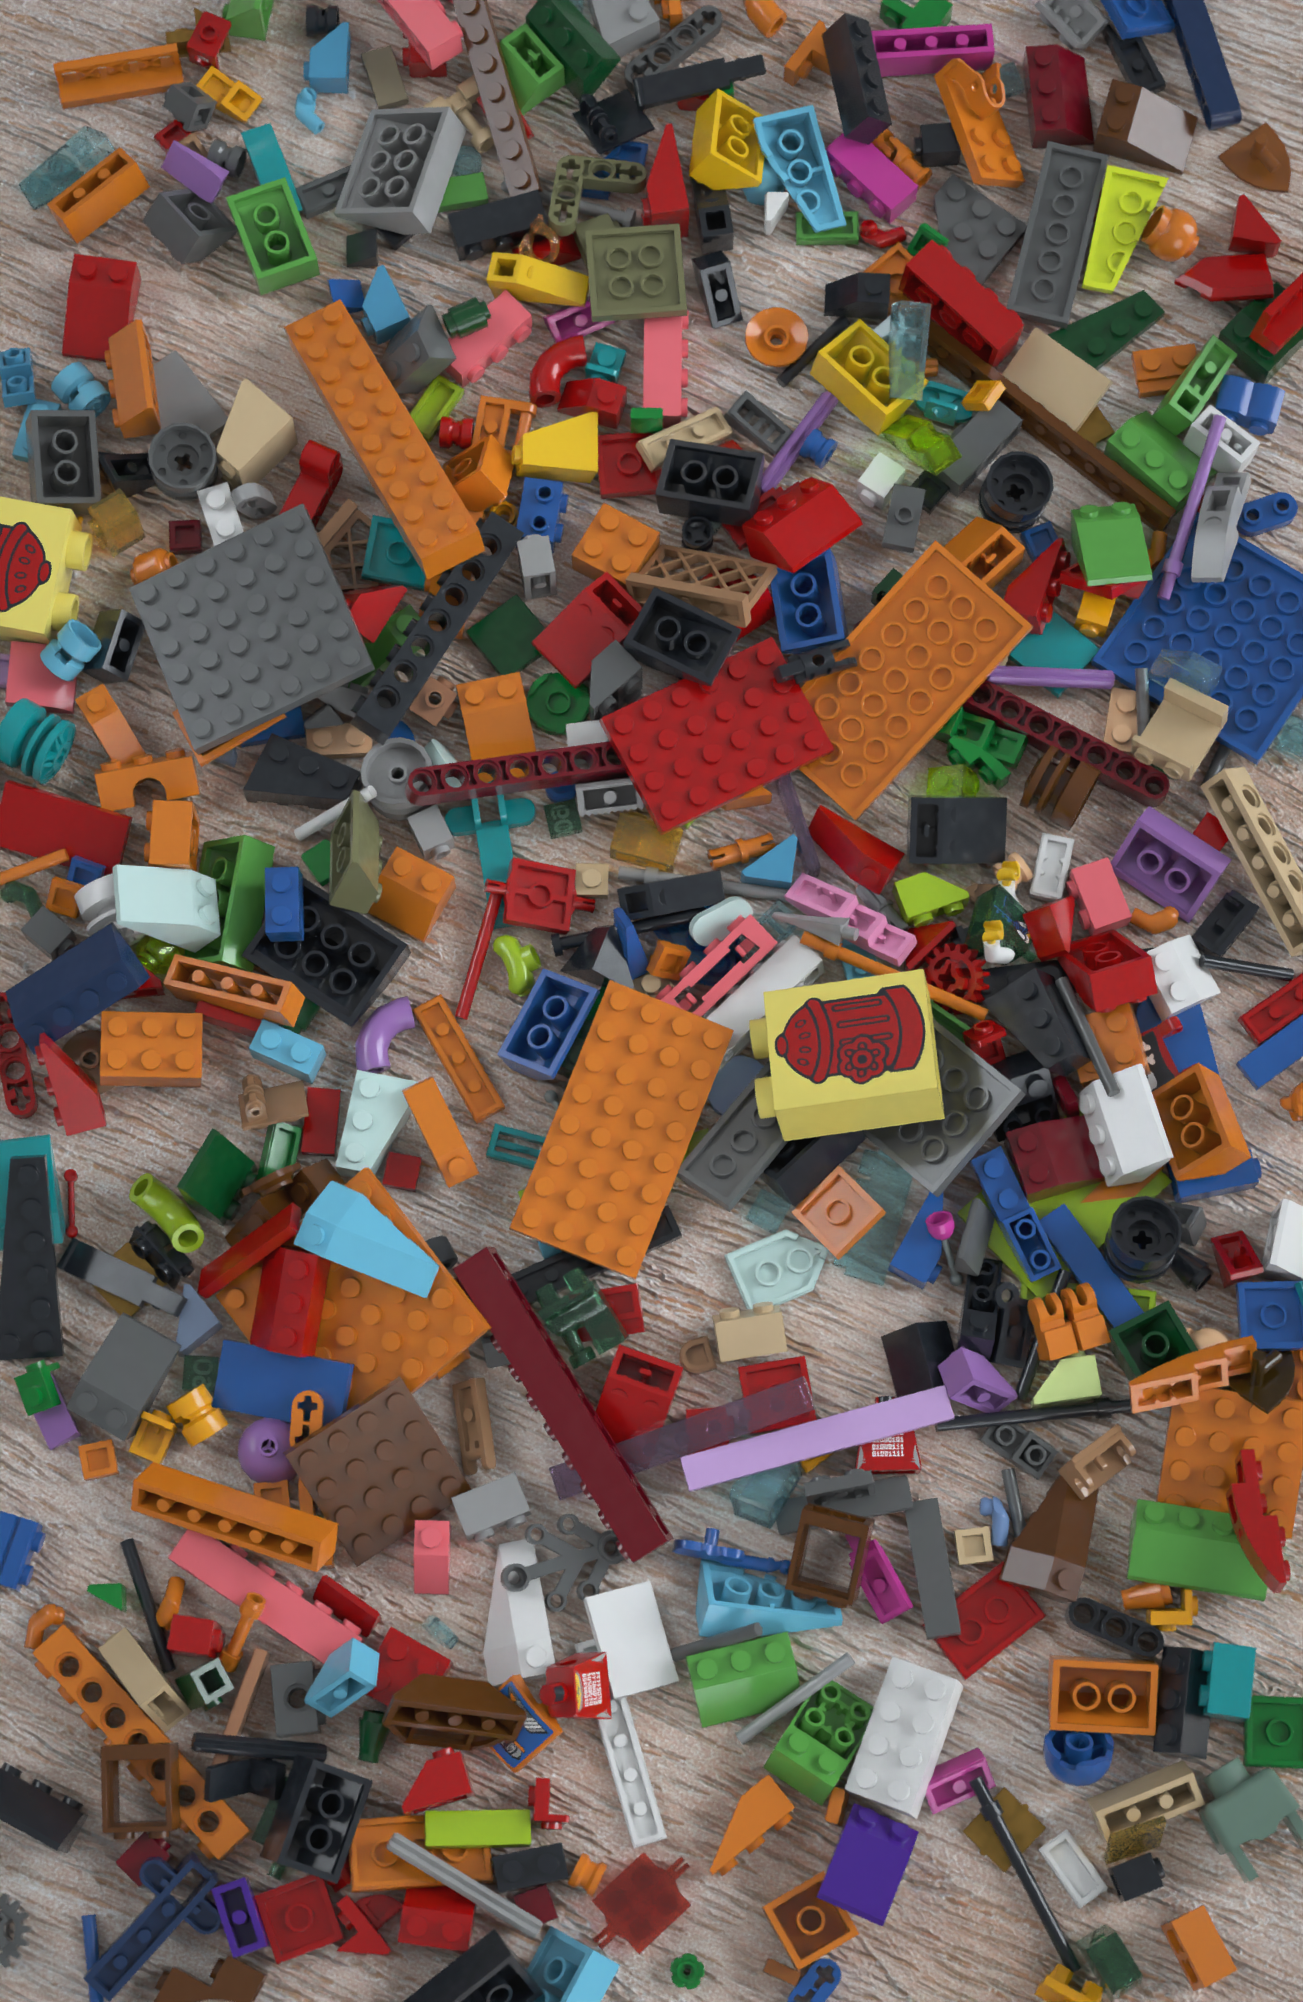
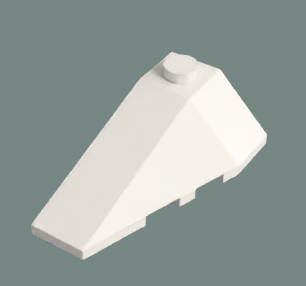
M526 1539L502 1543L498 1547L483 1651L488 1682L494 1687L501 1686L512 1675H521L524 1681L546 1677L545 1671L547 1667L555 1663L540 1577L530 1580L529 1585L524 1590L518 1592L506 1590L500 1581L501 1572L507 1565L517 1563L527 1567L537 1563L535 1547L528 1543ZM515 1571L510 1572L508 1575L509 1582L515 1585L519 1581V1575Z

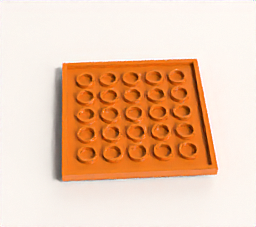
M366 1167L344 1186L367 1197L382 1215H386L398 1230L408 1239L415 1242L440 1267L427 1298H423L331 1261L315 1357L354 1364L346 1411L399 1376L410 1393L413 1394L491 1328L370 1168ZM297 1234L282 1244L303 1249L294 1244ZM264 1258L215 1295L249 1342Z

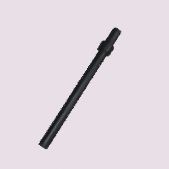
M1109 1397L1094 1399L1092 1403L954 1416V1420L936 1424L935 1429L936 1432L1090 1416H1095L1096 1419L1111 1418L1112 1414L1129 1413L1132 1411L1130 1399L1110 1401Z
M982 1776L974 1778L969 1783L982 1806L979 1810L985 1822L989 1821L1064 1966L1073 1973L1081 1969V1966L1001 1815L1004 1811L998 1799H993Z

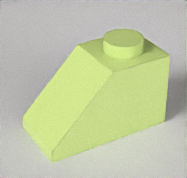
M1079 1351L1078 1353L1065 1356V1359H1061L1031 1400V1409L1093 1401L1100 1398L1102 1391L1095 1354L1086 1355L1085 1351Z

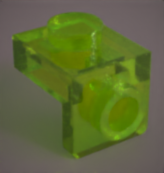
M964 764L928 768L926 795L976 797V794L979 792L980 783L977 774Z

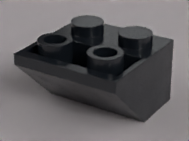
M1028 1050L1006 1057V1059L991 1065L1026 1094L994 1131L998 1142L1005 1140V1135L1008 1131L1038 1122L1060 1119L1050 1071Z

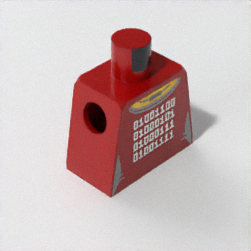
M875 1397V1404L895 1399V1397ZM910 1431L857 1446L854 1469L871 1470L872 1475L919 1474L922 1469L915 1432Z
M579 1652L547 1667L545 1671L546 1684L541 1687L539 1696L542 1703L548 1706L549 1715L552 1718L579 1720L612 1719L607 1652Z

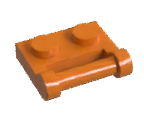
M481 395L471 446L492 434L505 448L511 414L520 416L515 445H517L522 435L530 432L532 419L536 417L537 406L529 402Z

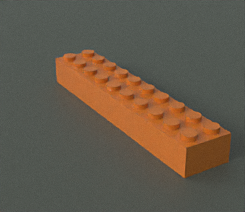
M341 299L285 326L284 329L292 351L427 580L484 552V544L477 525Z

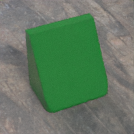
M324 839L301 855L310 874L322 887L330 883V841Z
M121 1583L89 1584L87 1586V1591L93 1596L124 1613L127 1612V1588Z

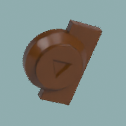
M299 1162L283 1167L242 1189L239 1195L243 1199L256 1193L263 1198L292 1184L293 1180L291 1178L293 1174L302 1167Z

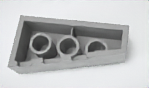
M588 0L596 31L620 58L659 39L660 19L648 0Z

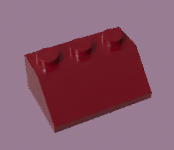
M1057 44L1026 46L1022 66L1032 149L1046 148L1048 141L1068 146L1093 145L1094 134L1085 58Z

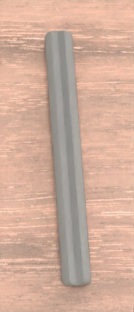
M394 1833L389 1839L386 1846L387 1850L529 1937L534 1938L539 1933L542 1922L536 1917L399 1833Z

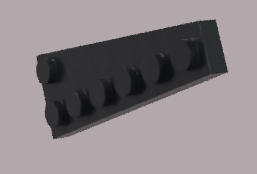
M46 1154L12 1156L9 1168L0 1285V1360L63 1356L64 1343Z

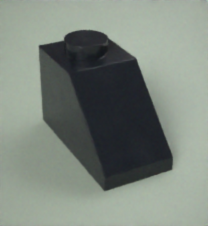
M720 250L691 259L698 290L712 328L715 329L742 321L743 317L731 263L725 254Z
M858 272L825 284L824 316L886 319L889 308L890 274Z

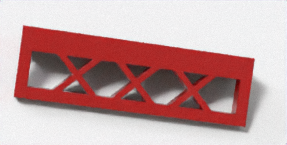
M1303 272L1263 311L1249 336L1273 355L1303 327Z

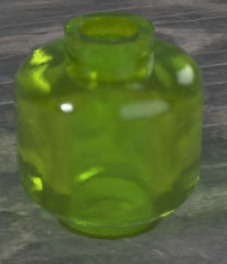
M145 935L136 946V957L154 975L156 973L167 974L174 954L185 955L184 948Z

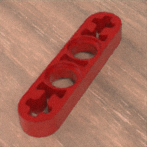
M0 992V1002L6 1001L9 1006L6 992ZM9 1008L7 1009V1015L10 1023L4 1024L0 1013V1076L8 1110L16 1118L27 1119L36 1113L38 1098L28 1047L14 1024H12L13 1018ZM7 1032H16L19 1036L18 1043L12 1048L3 1047L1 1045L2 1036ZM13 1063H21L25 1067L24 1075L19 1079L13 1080L7 1076V1069ZM10 1087H22L26 1100H30V1102L25 1104L26 1109L20 1110L18 1106L14 1105V1103L19 1101L18 1092L15 1088L10 1090Z

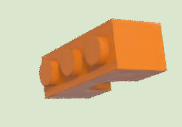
M176 748L165 751L166 756L153 758L152 754H144L133 757L132 763L120 765L119 760L101 763V768L96 769L94 774L101 808L115 811L135 807L134 786L145 778L158 780L164 786L167 800L199 795L200 785L193 751L185 752L184 748Z

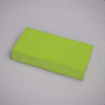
M438 375L430 383L409 413L424 439L429 443L440 429L441 417H448L464 395L463 388L441 375Z

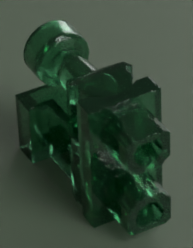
M580 1267L563 1275L565 1282L571 1290V1293L561 1298L552 1282L535 1291L542 1308L538 1313L542 1320L545 1321L548 1330L552 1334L560 1336L573 1354L568 1358L573 1370L597 1357L591 1346L584 1348L577 1332L578 1329L585 1326L599 1355L630 1338L600 1290L596 1280L590 1281Z

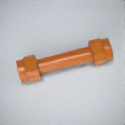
M247 1593L240 1606L239 1612L242 1615L229 1644L223 1647L218 1656L226 1672L236 1671L243 1658L244 1653L241 1649L254 1620L261 1616L265 1608L266 1599L258 1593Z

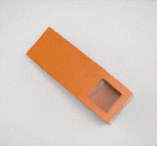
M769 1774L740 1797L709 1870L712 1876L719 1872L723 1877L738 1864L735 1857L744 1849L751 1854L766 1841L762 1836L771 1827L779 1831L793 1819L789 1813L795 1807Z

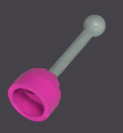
M948 1211L932 1213L926 1218L928 1232L933 1238L942 1241L951 1272L950 1283L953 1286H959L963 1282V1277L955 1271V1261L948 1240L955 1228L952 1214Z

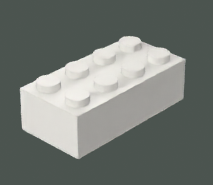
M892 1657L844 1790L852 1796L917 1819L927 1786L933 1775L964 1686L955 1678Z

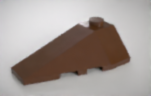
M1059 1474L1047 1491V1496L1036 1512L1031 1514L1027 1520V1525L1008 1547L999 1580L1059 1603L1076 1602L1086 1569L1099 1488L1081 1501L1061 1474Z

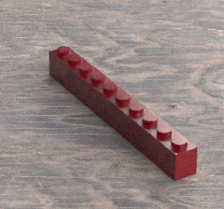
M485 1247L453 1268L457 1276L454 1278L465 1294L469 1295L475 1307L491 1326L490 1331L493 1335L490 1336V1340L495 1349L500 1354L504 1352L510 1364L507 1367L516 1382H522L528 1391L525 1396L529 1405L535 1412H541L546 1421L543 1424L545 1431L553 1441L558 1440L564 1450L561 1453L564 1462L570 1470H576L582 1479L579 1484L583 1493L589 1500L594 1499L600 1509L598 1516L602 1524L608 1530L612 1528L617 1536L616 1546L625 1559L630 1558L635 1563L673 1540L674 1538L495 1247Z

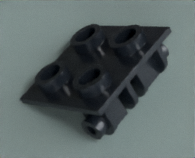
M628 89L597 102L593 95L583 94L579 98V111L572 113L574 119L599 155L655 130L646 114L638 110L636 100Z

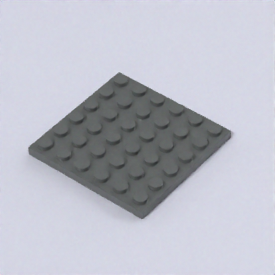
M303 503L129 588L193 749L198 755L375 670L307 508Z

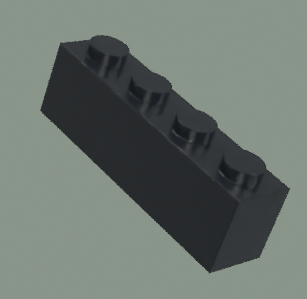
M844 13L822 34L844 137L869 145L892 125L869 21Z

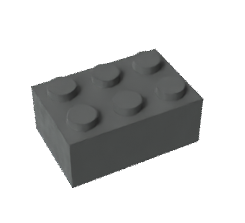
M30 410L26 420L31 502L72 509L75 515L96 514L102 504L95 410Z

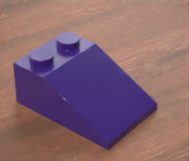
M854 1803L840 1833L817 1898L883 1927L919 1831L908 1827L904 1823L896 1822L878 1814L870 1808Z

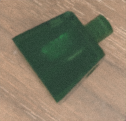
M1104 1924L1075 1942L1101 1987H1103L1110 2002H1113L1141 1984L1143 1975L1114 1929Z

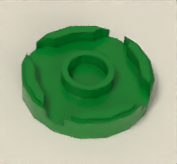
M550 672L543 674L533 682L527 692L526 703L530 720L537 729L546 734L566 735L565 724L585 722L589 716L590 697L585 684L583 683L575 689L560 673L552 674Z

